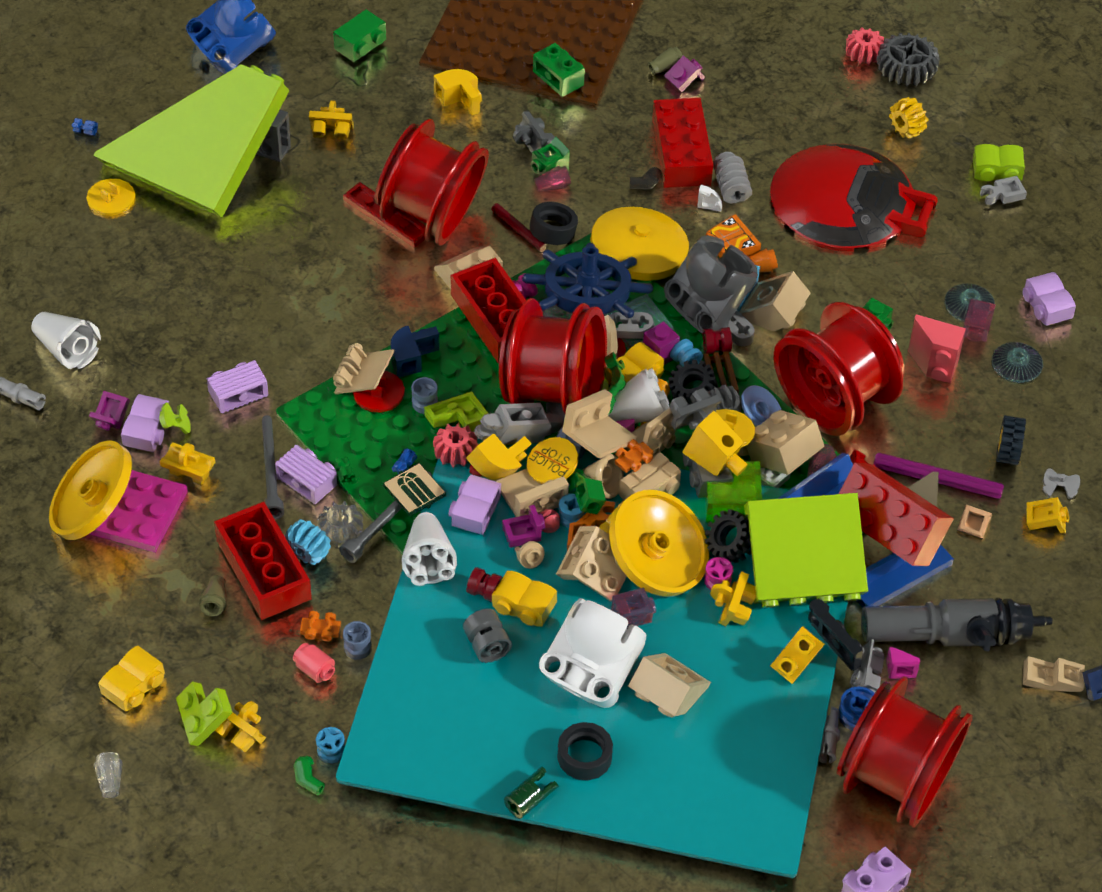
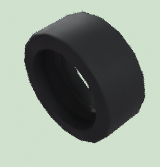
M542 202L536 205L532 211L530 231L541 242L551 245H563L574 238L578 216L574 210L564 204ZM544 221H556L558 223H561L563 226H552Z
M580 722L569 726L563 731L558 742L557 759L561 769L567 775L578 780L599 778L607 772L612 762L613 742L610 734L603 727L594 723ZM589 740L597 743L602 748V756L596 761L588 763L579 762L568 754V747L576 741Z

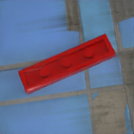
M357 183L343 195L345 202L413 248L425 240L426 226L400 210H397L391 218L382 220L380 217V206L374 200L375 191L363 183Z

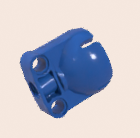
M217 0L201 15L192 18L186 25V30L193 42L222 74H226L236 68L256 49L268 44L276 35V31L261 13L254 12L244 20L256 7L251 0Z

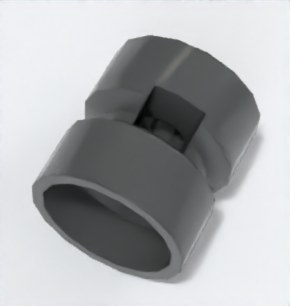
M482 609L476 611L463 623V629L481 662L488 663L499 660L510 651L512 643L506 631L502 628V623L494 610Z

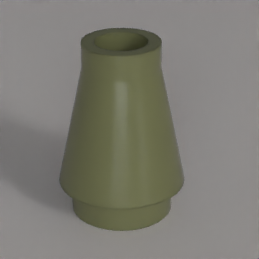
M669 47L654 60L648 62L652 74L656 75L669 71L683 56L678 47Z
M212 576L199 599L201 611L208 616H218L226 608V580L222 576Z

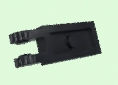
M815 598L809 604L811 612L808 614V621L812 623L811 625L851 671L858 669L862 663V645L857 639H853L846 632L841 621L835 620L829 613V606L824 603L825 601Z

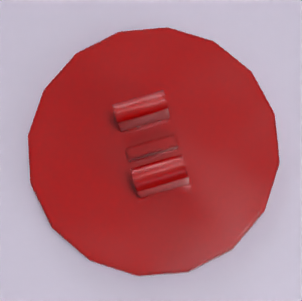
M384 371L375 389L353 392L355 402L361 408L370 412L381 413L390 411L401 403L404 399L405 388L402 380L397 375Z

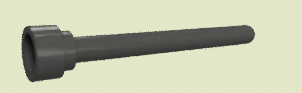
M266 415L262 418L267 498L264 502L276 520L284 515V503L277 493L272 418Z
M419 477L415 480L421 489L426 485ZM414 482L409 486L416 494L420 491ZM409 488L404 491L410 499L415 496ZM396 499L357 538L347 539L339 547L341 555L347 561L355 563L363 555L364 545L404 507L403 504Z

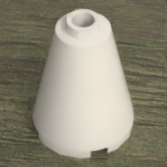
M41 312L33 319L31 325L32 332L66 368H83L96 356L99 349L96 347L97 340H101V335L98 327L92 322L49 312Z

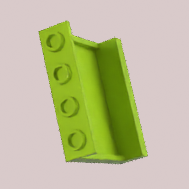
M858 493L748 501L744 505L745 516H748L756 590L754 604L762 603V608L779 606L778 602L789 601V605L794 606L806 604V600L815 598L822 599V601H825L824 603L834 602L833 597H844V601H856L861 599V595L868 592Z

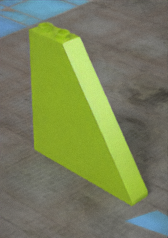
M241 64L97 150L93 156L108 167L222 218L290 90L285 86L284 80L275 74L268 76L264 74L263 70L254 65H251L249 68Z

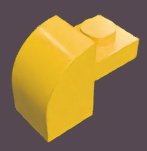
M451 69L434 75V93L444 107L461 101L471 116L480 113L482 96L478 90L477 76L462 69Z
M493 433L476 446L466 459L482 476L497 481L514 474L522 466L520 462L527 456L525 450L532 443L524 436L507 449Z

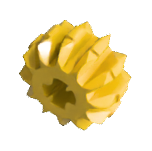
M902 98L890 107L891 114H889V117L892 119L891 125H894L896 133L900 132L902 138H914L927 128L926 122L929 119L925 116L926 110H923L922 103H918L916 98Z

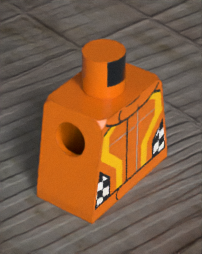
M736 214L711 228L706 233V236L717 237L724 241V247L717 255L719 258L722 257L730 245L735 246L748 257L761 250V243Z

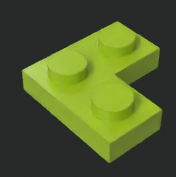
M473 392L423 407L425 417L433 428L447 426V423L459 421L463 427L469 425L471 432H474L476 426L481 424L482 417L487 414L489 415Z
M192 681L176 697L190 745L199 746L232 714L225 689L215 688L205 697L202 684Z

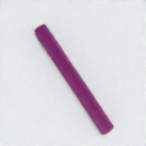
M880 452L875 455L873 463L879 469L918 479L924 478L933 471L939 472L938 484L997 499L1001 498L1004 489L1002 483Z

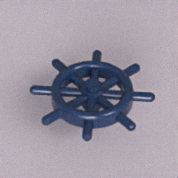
M588 243L582 249V252L569 253L560 257L550 250H544L542 256L550 262L545 275L526 273L522 276V281L526 284L544 285L548 298L539 302L542 311L556 305L564 311L573 313L578 305L586 303L589 307H599L603 314L618 311L626 318H632L634 311L625 304L630 292L646 294L653 292L651 284L631 282V275L628 269L637 264L635 257H629L619 262L610 256L600 254L598 248L593 243Z

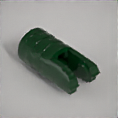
M543 766L504 798L507 809L515 817H524L559 787L553 781L541 791L534 783L545 776L547 771Z

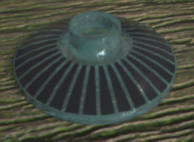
M975 284L956 285L945 296L947 311L954 318L963 322L977 323L984 321L994 311L995 302L993 296L986 289Z
M1009 342L1000 345L994 351L992 366L1002 378L1011 382L1024 383L1032 381L1040 375L1043 368V360L1038 351L1033 347L1020 342Z

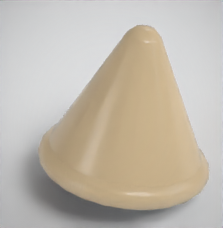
M613 454L602 457L582 469L584 474L590 478L602 481L606 499H612L619 494V480L624 477L623 470L615 464V460L618 457Z

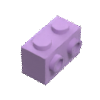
M884 847L878 853H870L864 860L863 866L857 871L852 869L846 874L842 880V892H899L908 884L911 869L888 848Z

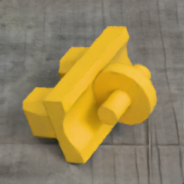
M335 100L330 101L329 107L321 106L320 111H309V121L314 138H323L326 135V129H335L334 137L346 140L350 130L354 128L352 113H345V108H337Z
M172 442L167 454L160 460V466L169 469L170 474L175 476L186 475L191 477L193 482L200 485L204 484L215 464L214 457L195 451L194 445L190 443L181 446Z
M741 571L738 580L733 582L731 587H729L730 582L727 580H723L722 584L712 586L710 594L716 600L715 605L722 607L723 603H725L719 624L727 626L730 621L744 626L749 620L752 609L740 604V600L751 605L756 598L755 586L747 582L749 574Z
M802 626L770 666L793 684L825 644Z
M249 701L245 705L240 702L236 703L234 709L239 712L238 716L232 712L215 730V732L225 738L234 726L237 727L239 731L231 740V743L243 752H246L255 741L262 744L266 738L259 733V730L249 724L250 721L258 724L261 720V717L256 714L258 705L253 701Z

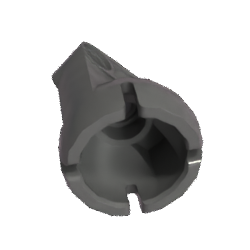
M709 235L701 236L695 241L674 277L664 287L665 296L672 306L701 333H703V329L711 328L717 331L720 328L728 327L730 319L755 285L758 276L757 267L752 260L733 245L726 249L721 258H717L718 253L724 247V241Z

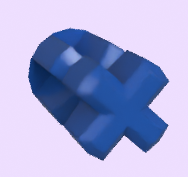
M75 118L72 123L73 132L80 133L83 129L84 134L95 136L98 130V123L91 120H86L83 123L82 119Z
M404 449V452L398 459L399 461H396L392 467V471L397 472L398 475L407 471L408 467H411L417 459L416 453L411 449Z

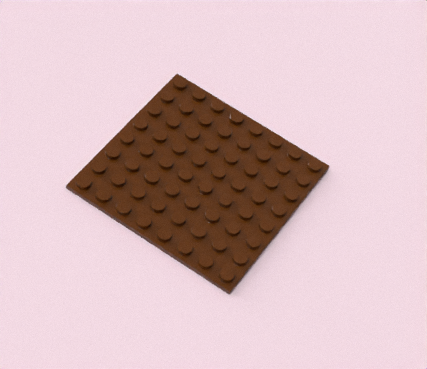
M450 0L419 61V66L441 71L462 69L473 73L479 80L596 107L642 0ZM553 43L565 49L571 57L580 62L585 68L584 86L564 97H561L533 72V54Z

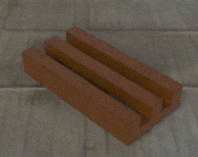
M725 351L723 355H719L716 352L710 357L708 353L703 354V361L706 365L709 364L711 366L712 363H715L720 385H726L727 387L721 362H724L729 384L739 393L729 352Z

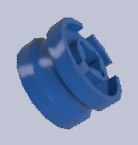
M858 686L851 687L843 693L839 706V720L845 728L851 731L854 730L860 716L874 695L872 690Z

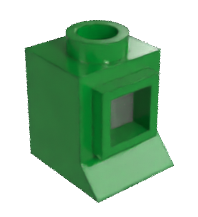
M555 136L550 144L532 152L531 167L536 174H539L546 181L569 170L570 150Z

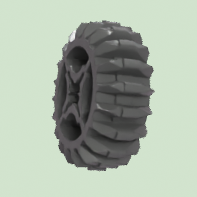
M899 33L898 36L891 35L890 39H885L884 44L880 45V50L877 54L878 71L883 73V77H889V82L895 80L898 85L905 83L906 86L909 84L917 86L919 82L925 84L927 80H932V77L938 70L940 61L938 48L934 47L933 42H928L927 37L920 38L918 34L913 36L910 33L907 35Z

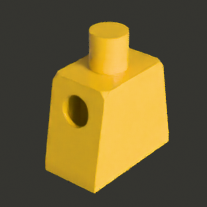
M715 411L697 425L682 452L714 476H718L724 469L728 468L738 477L748 466L737 455L743 445V440Z

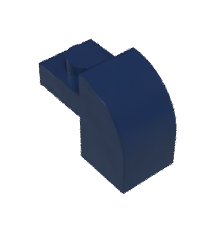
M405 326L393 335L391 349H394V353L391 357V364L399 378L422 372L421 355L440 350L439 332L436 326L412 333L409 326Z

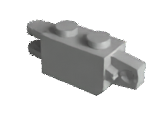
M541 403L500 404L495 413L482 417L481 424L476 426L474 435L478 439L485 440L494 433L504 445L515 444L524 436L531 443H539L543 441L545 436L557 433L560 426L563 425V421L559 414H546Z

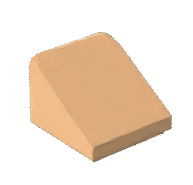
M966 504L957 530L983 539L992 513Z

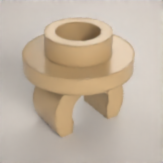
M529 541L521 548L515 547L517 559L525 568H535L543 561L544 549L538 542Z

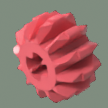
M861 27L859 31L853 30L846 39V55L851 57V61L857 60L859 65L862 62L868 65L871 62L877 63V54H879L880 45L884 44V37L880 36L879 31L873 32L871 28L865 30Z
M459 422L456 427H452L447 423L445 429L438 430L437 436L433 440V447L436 459H441L443 465L451 463L453 468L456 464L465 466L466 461H468L466 457L478 446L477 437L474 435V432H471L469 425L461 428Z

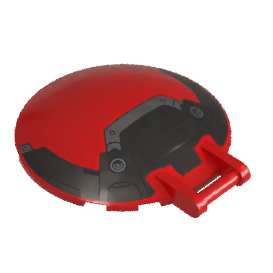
M847 144L818 145L795 153L777 169L770 188V201L774 206V213L783 226L787 225L795 231L794 235L807 243L835 251L852 252L854 248H876L886 244L888 239L895 235L899 236L901 233L915 237H924L927 232L926 225L931 211L938 202L935 195L913 189L906 174L885 156L863 147ZM916 206L922 207L918 221L912 220Z

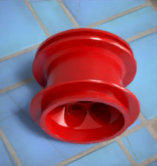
M427 119L420 125L411 124L397 141L380 175L374 200L380 206V217L382 220L391 218L397 210H400L426 223L425 240L427 242L435 240L437 245L442 246L456 231L473 202L487 167L489 151L484 147L479 149L477 141L469 143L460 152L434 139V121Z
M534 298L527 299L520 309H515L507 320L500 348L499 383L503 399L510 404L534 403V401L562 403L563 412L566 414L567 405L602 391L606 370L604 359L607 356V329L602 310L599 307H589L588 304L581 303L576 307L570 319L543 316L540 304Z
M833 302L826 306L821 314V331L814 333L802 328L790 330L776 344L773 359L780 385L795 409L803 417L816 420L821 432L832 436H840L848 431L855 430L861 425L864 417L865 401L870 400L879 404H891L898 400L903 390L904 362L894 337L875 315L858 306L844 302Z
M904 676L895 683L891 690V684L885 681L874 693L844 748L836 773L841 777L846 774L842 789L844 794L850 793L858 782L862 781L901 802L897 813V822L901 823L906 818H909V826L915 828L925 815L948 775L968 733L973 715L967 713L964 717L961 716L962 708L960 705H956L946 719L904 698L908 679Z

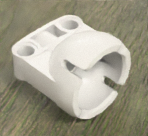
M580 598L573 604L548 652L541 657L539 668L551 682L589 703L609 708L617 702L618 693L645 646L646 633L636 625H629L628 629H626L628 625L626 618L593 601H586ZM559 661L561 665L558 671L549 672L551 663ZM610 687V692L606 697H597L600 688Z

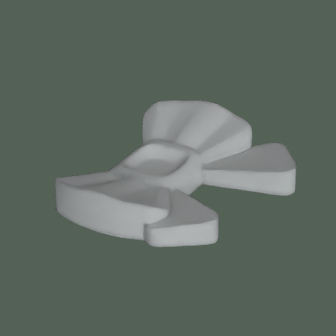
M1049 468L1046 470L1043 478L1044 487L1042 490L1050 498L1056 486L1064 487L1067 498L1072 499L1078 493L1080 476L1077 474L1071 476L1057 474L1053 469Z

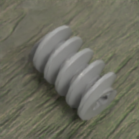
M732 152L719 154L713 161V168L723 200L730 204L747 200L752 195V188L742 158L735 156Z

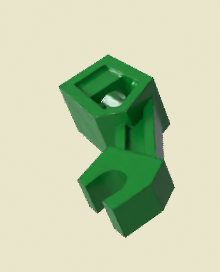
M575 469L573 474L566 479L568 484H570L568 494L576 495L581 512L598 514L606 502L602 481L590 478L584 474V470Z

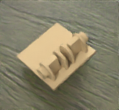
M354 343L350 345L346 356L343 357L336 374L333 376V383L337 387L334 393L341 394L375 389L386 367L389 365L394 349L365 353L362 350L361 344Z

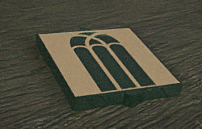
M420 463L404 472L399 471L398 475L383 483V487L409 516L416 514L424 508L429 509L431 504L446 497V492Z

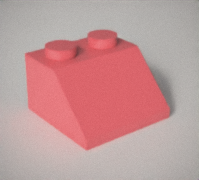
M916 314L908 352L926 377L951 384L959 361L966 328Z

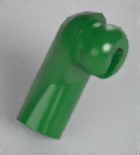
M307 755L298 757L294 763L296 783L319 796L324 790L325 783L312 776L313 767L311 765L314 764L313 759Z

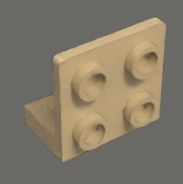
M606 389L567 405L562 432L598 458L616 452L621 447L625 448L632 439H637L634 434L608 416L612 394Z
M670 408L632 432L637 437L636 441L638 443L643 441L654 451L653 456L665 448L669 449L676 440V430L671 425L674 416ZM628 447L624 448L627 452L630 450Z
M528 469L496 481L501 483V494L516 517L528 515L530 505H535L538 514L545 509L558 508L560 499L568 494L569 484L564 476L555 480H548L544 484L537 483L529 475Z
M597 526L579 527L556 575L564 580H579L609 601H615L627 577L613 555L609 534Z

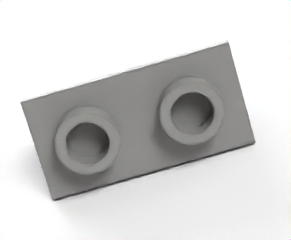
M871 639L862 647L861 667L852 674L850 684L852 687L868 688L875 693L880 687L881 677L873 673L878 675L882 673L885 655L881 648L873 647L874 639Z

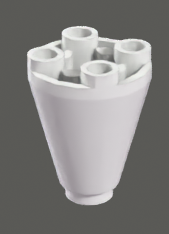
M653 368L644 369L626 383L622 391L618 392L614 398L616 402L613 410L608 415L614 421L634 419L636 424L652 421L669 409V400L664 390H660L659 381Z
M428 512L421 513L412 524L402 555V569L407 577L411 579V582L417 586L449 580L455 575L454 570L457 566L456 552L435 515Z

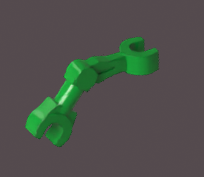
M614 352L607 355L604 359L612 372L611 386L607 390L612 394L609 414L612 412L616 402L614 398L626 386V381L621 371L625 368L624 362L622 360L617 361Z

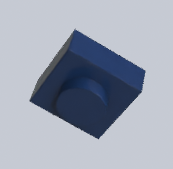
M1101 665L1082 672L1088 699L1093 701L1102 698Z

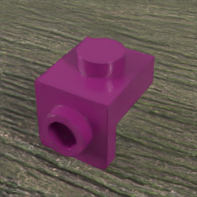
M684 55L664 75L681 92L696 77L702 81L705 79V76L701 73L703 67L695 59L689 61Z
M103 391L96 412H90L89 417L95 421V426L108 431L111 427L120 429L130 400L127 397Z
M535 505L529 506L528 515L502 520V528L509 548L524 545L529 541H541V533L545 529V521L542 513H537Z

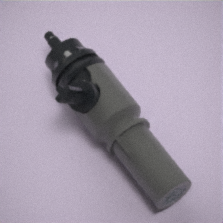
M999 597L995 599H943L938 605L926 602L925 605L867 606L863 607L861 613V632L864 642H869L871 639H874V642L926 641L927 644L940 641L945 647L982 646L984 651H990V646H995V644L997 646H1002L1003 643L1005 645H1013L1018 640L1031 639L1033 627H1044L1053 623L1051 616H1033L1029 603H1017L1012 599H1003L1002 601Z

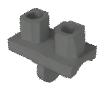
M529 111L522 113V122L515 126V132L513 133L514 141L517 144H526L531 153L550 144L555 138L552 133H544L545 123L541 118H534Z
M705 388L696 390L692 393L690 399L693 404L690 405L682 396L673 399L669 408L674 416L671 422L674 430L689 425L691 430L696 429L697 425L710 413L716 412V405L721 403L718 394L711 397Z

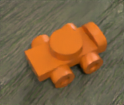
M632 439L627 446L630 449L628 452L621 447L615 454L618 457L615 460V464L627 473L631 469L637 472L641 468L643 461L646 464L650 463L653 459L654 451L643 441L638 443L635 439Z
M310 611L308 618H302L300 635H305L306 639L314 640L317 638L328 642L332 640V637L339 638L341 621H335L336 614L328 612L325 614V619H319L320 614L317 611Z

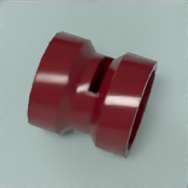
M723 327L717 331L711 328L703 329L702 340L705 354H713L715 351H732L730 327Z
M475 567L469 577L466 592L474 596L482 595L485 600L492 602V594L503 577L495 573L492 575L486 574L484 569Z

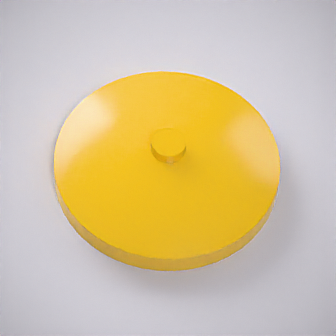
M621 207L604 213L594 223L590 243H593L598 248L600 254L610 256L619 262L629 257H635L637 264L628 269L631 279L659 280L675 274L676 269L681 266L689 251L688 237L676 221L661 212L643 207Z
M112 440L100 442L85 451L67 470L54 493L49 510L50 527L56 534L67 540L80 539L98 528L112 513L126 490L132 470L131 455L125 447Z
M642 490L626 498L615 509L609 526L611 549L619 567L634 584L651 594L671 597L683 594L699 583L705 574L706 564L709 561V550L707 549L709 545L705 544L707 537L703 526L685 503L663 491Z

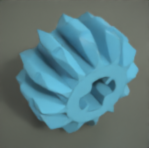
M299 519L286 531V540L296 557L304 563L309 562L312 565L319 563L326 557L331 548V540L325 535V531L313 525L311 521L306 522Z

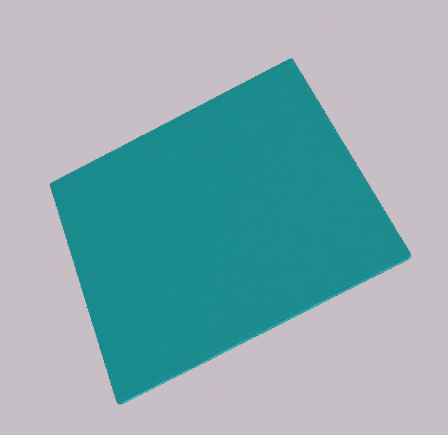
M477 437V443L479 445L483 442V439L481 440ZM532 443L525 450L527 456L520 462L522 466L515 473L527 469V458L531 450L538 443ZM514 444L505 445V446H506L507 449H509V448H510L511 446H513ZM585 451L582 459L578 460L576 469L582 470L601 458ZM438 459L432 478L445 493L436 497L428 488L426 495L432 500L429 501L425 497V504H423L421 513H432L440 522L456 552L457 566L454 570L455 575L449 580L417 586L411 582V579L407 577L402 569L338 766L336 781L339 784L731 866L789 878L796 877L838 655L811 625L812 623L808 621V614L811 612L809 604L810 601L815 599H808L806 604L794 606L789 605V601L778 602L779 606L762 608V603L754 604L753 602L750 605L740 600V604L752 609L750 618L744 626L730 621L727 626L719 624L725 603H723L722 607L715 605L716 600L711 597V590L704 583L705 574L697 585L683 594L671 597L651 594L638 587L626 577L615 601H609L579 580H564L556 575L567 553L569 528L561 523L557 531L553 533L542 531L541 541H538V543L544 549L543 561L537 567L531 569L522 566L517 559L515 547L509 548L502 528V520L516 517L502 494L483 535L452 526L449 508L452 501H457L459 498L458 492L462 481H467L468 477L472 475L469 472L471 464L466 461L464 467L456 464L453 468L451 463L443 465L441 459ZM631 469L627 473L623 471L624 477L631 473L633 470ZM680 469V487L672 495L680 499L693 511L703 526L704 531H710L711 527L707 525L709 522H715L713 518L715 515L721 517V511L728 512V510H734L745 515L744 505L748 501L778 499L789 490L733 479L729 495L698 498L695 488H692L690 485V471ZM619 494L612 499H606V501L615 502V509L624 501ZM559 507L553 509L557 513H559ZM737 527L728 533L726 546L730 545L736 538ZM709 551V560L717 557ZM745 553L747 559L743 561L739 559L738 563L731 561L733 566L732 583L738 580L741 571L749 574L747 582L755 586L752 554ZM478 567L484 569L486 574L492 575L495 573L502 577L507 570L515 571L525 575L532 581H540L556 589L557 603L543 626L526 625L517 616L502 615L492 606V602L485 600L482 595L474 596L466 592L467 583L474 568ZM833 597L834 602L826 603L829 606V613L835 620L841 621L844 625L848 601H844V597ZM580 598L586 601H593L628 620L626 629H628L629 625H636L646 633L645 646L621 687L617 702L609 708L589 703L551 682L539 668L541 657L548 652L573 604ZM482 609H492L497 613L502 623V628L506 631L512 643L510 651L504 657L488 663L481 662L478 659L472 643L463 629L465 620L471 614ZM804 626L825 645L795 682L791 684L770 665L800 628ZM666 653L711 683L685 714L675 717L666 716L658 710L659 706L651 701L641 700L635 695L636 691L628 687L643 657ZM560 662L551 663L549 672L558 671L561 665ZM610 687L600 688L597 697H606L610 692ZM580 722L594 723L603 727L610 734L613 742L612 762L607 772L599 778L578 780L567 775L561 769L557 759L559 737L572 724ZM580 740L568 747V754L579 762L588 763L596 761L602 756V748L592 741ZM543 766L547 771L545 776L534 783L541 791L553 781L559 787L524 817H515L507 809L504 798Z

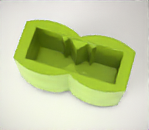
M992 144L975 146L973 154L974 178L980 181H994L1017 176L1020 181L1023 180L1025 170L1023 147L1018 145L998 147Z

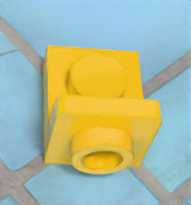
M1058 497L1026 503L1027 526L1030 530L1057 526L1060 534L1066 533L1069 513L1067 507L1062 506Z

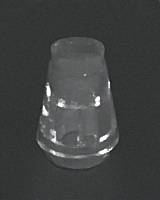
M101 753L96 756V762L93 765L102 797L114 798L119 796L123 761L118 753Z

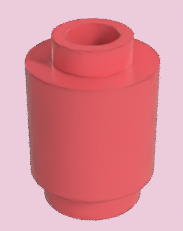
M303 643L293 655L296 667L317 683L329 680L335 672L334 659L314 644Z

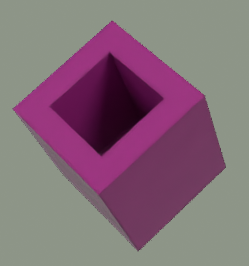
M664 321L644 332L643 343L664 358V365L673 360L670 357V352L680 341L679 335Z

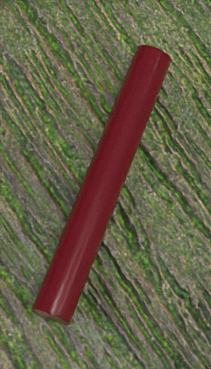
M495 203L492 206L491 210L538 251L543 252L546 249L547 244L535 238L527 227L500 204Z

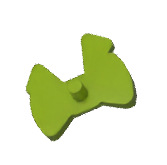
M168 402L163 404L159 415L162 427L167 429L174 426L180 428L185 435L190 433V421L185 407L182 404L178 405L176 415L173 413Z

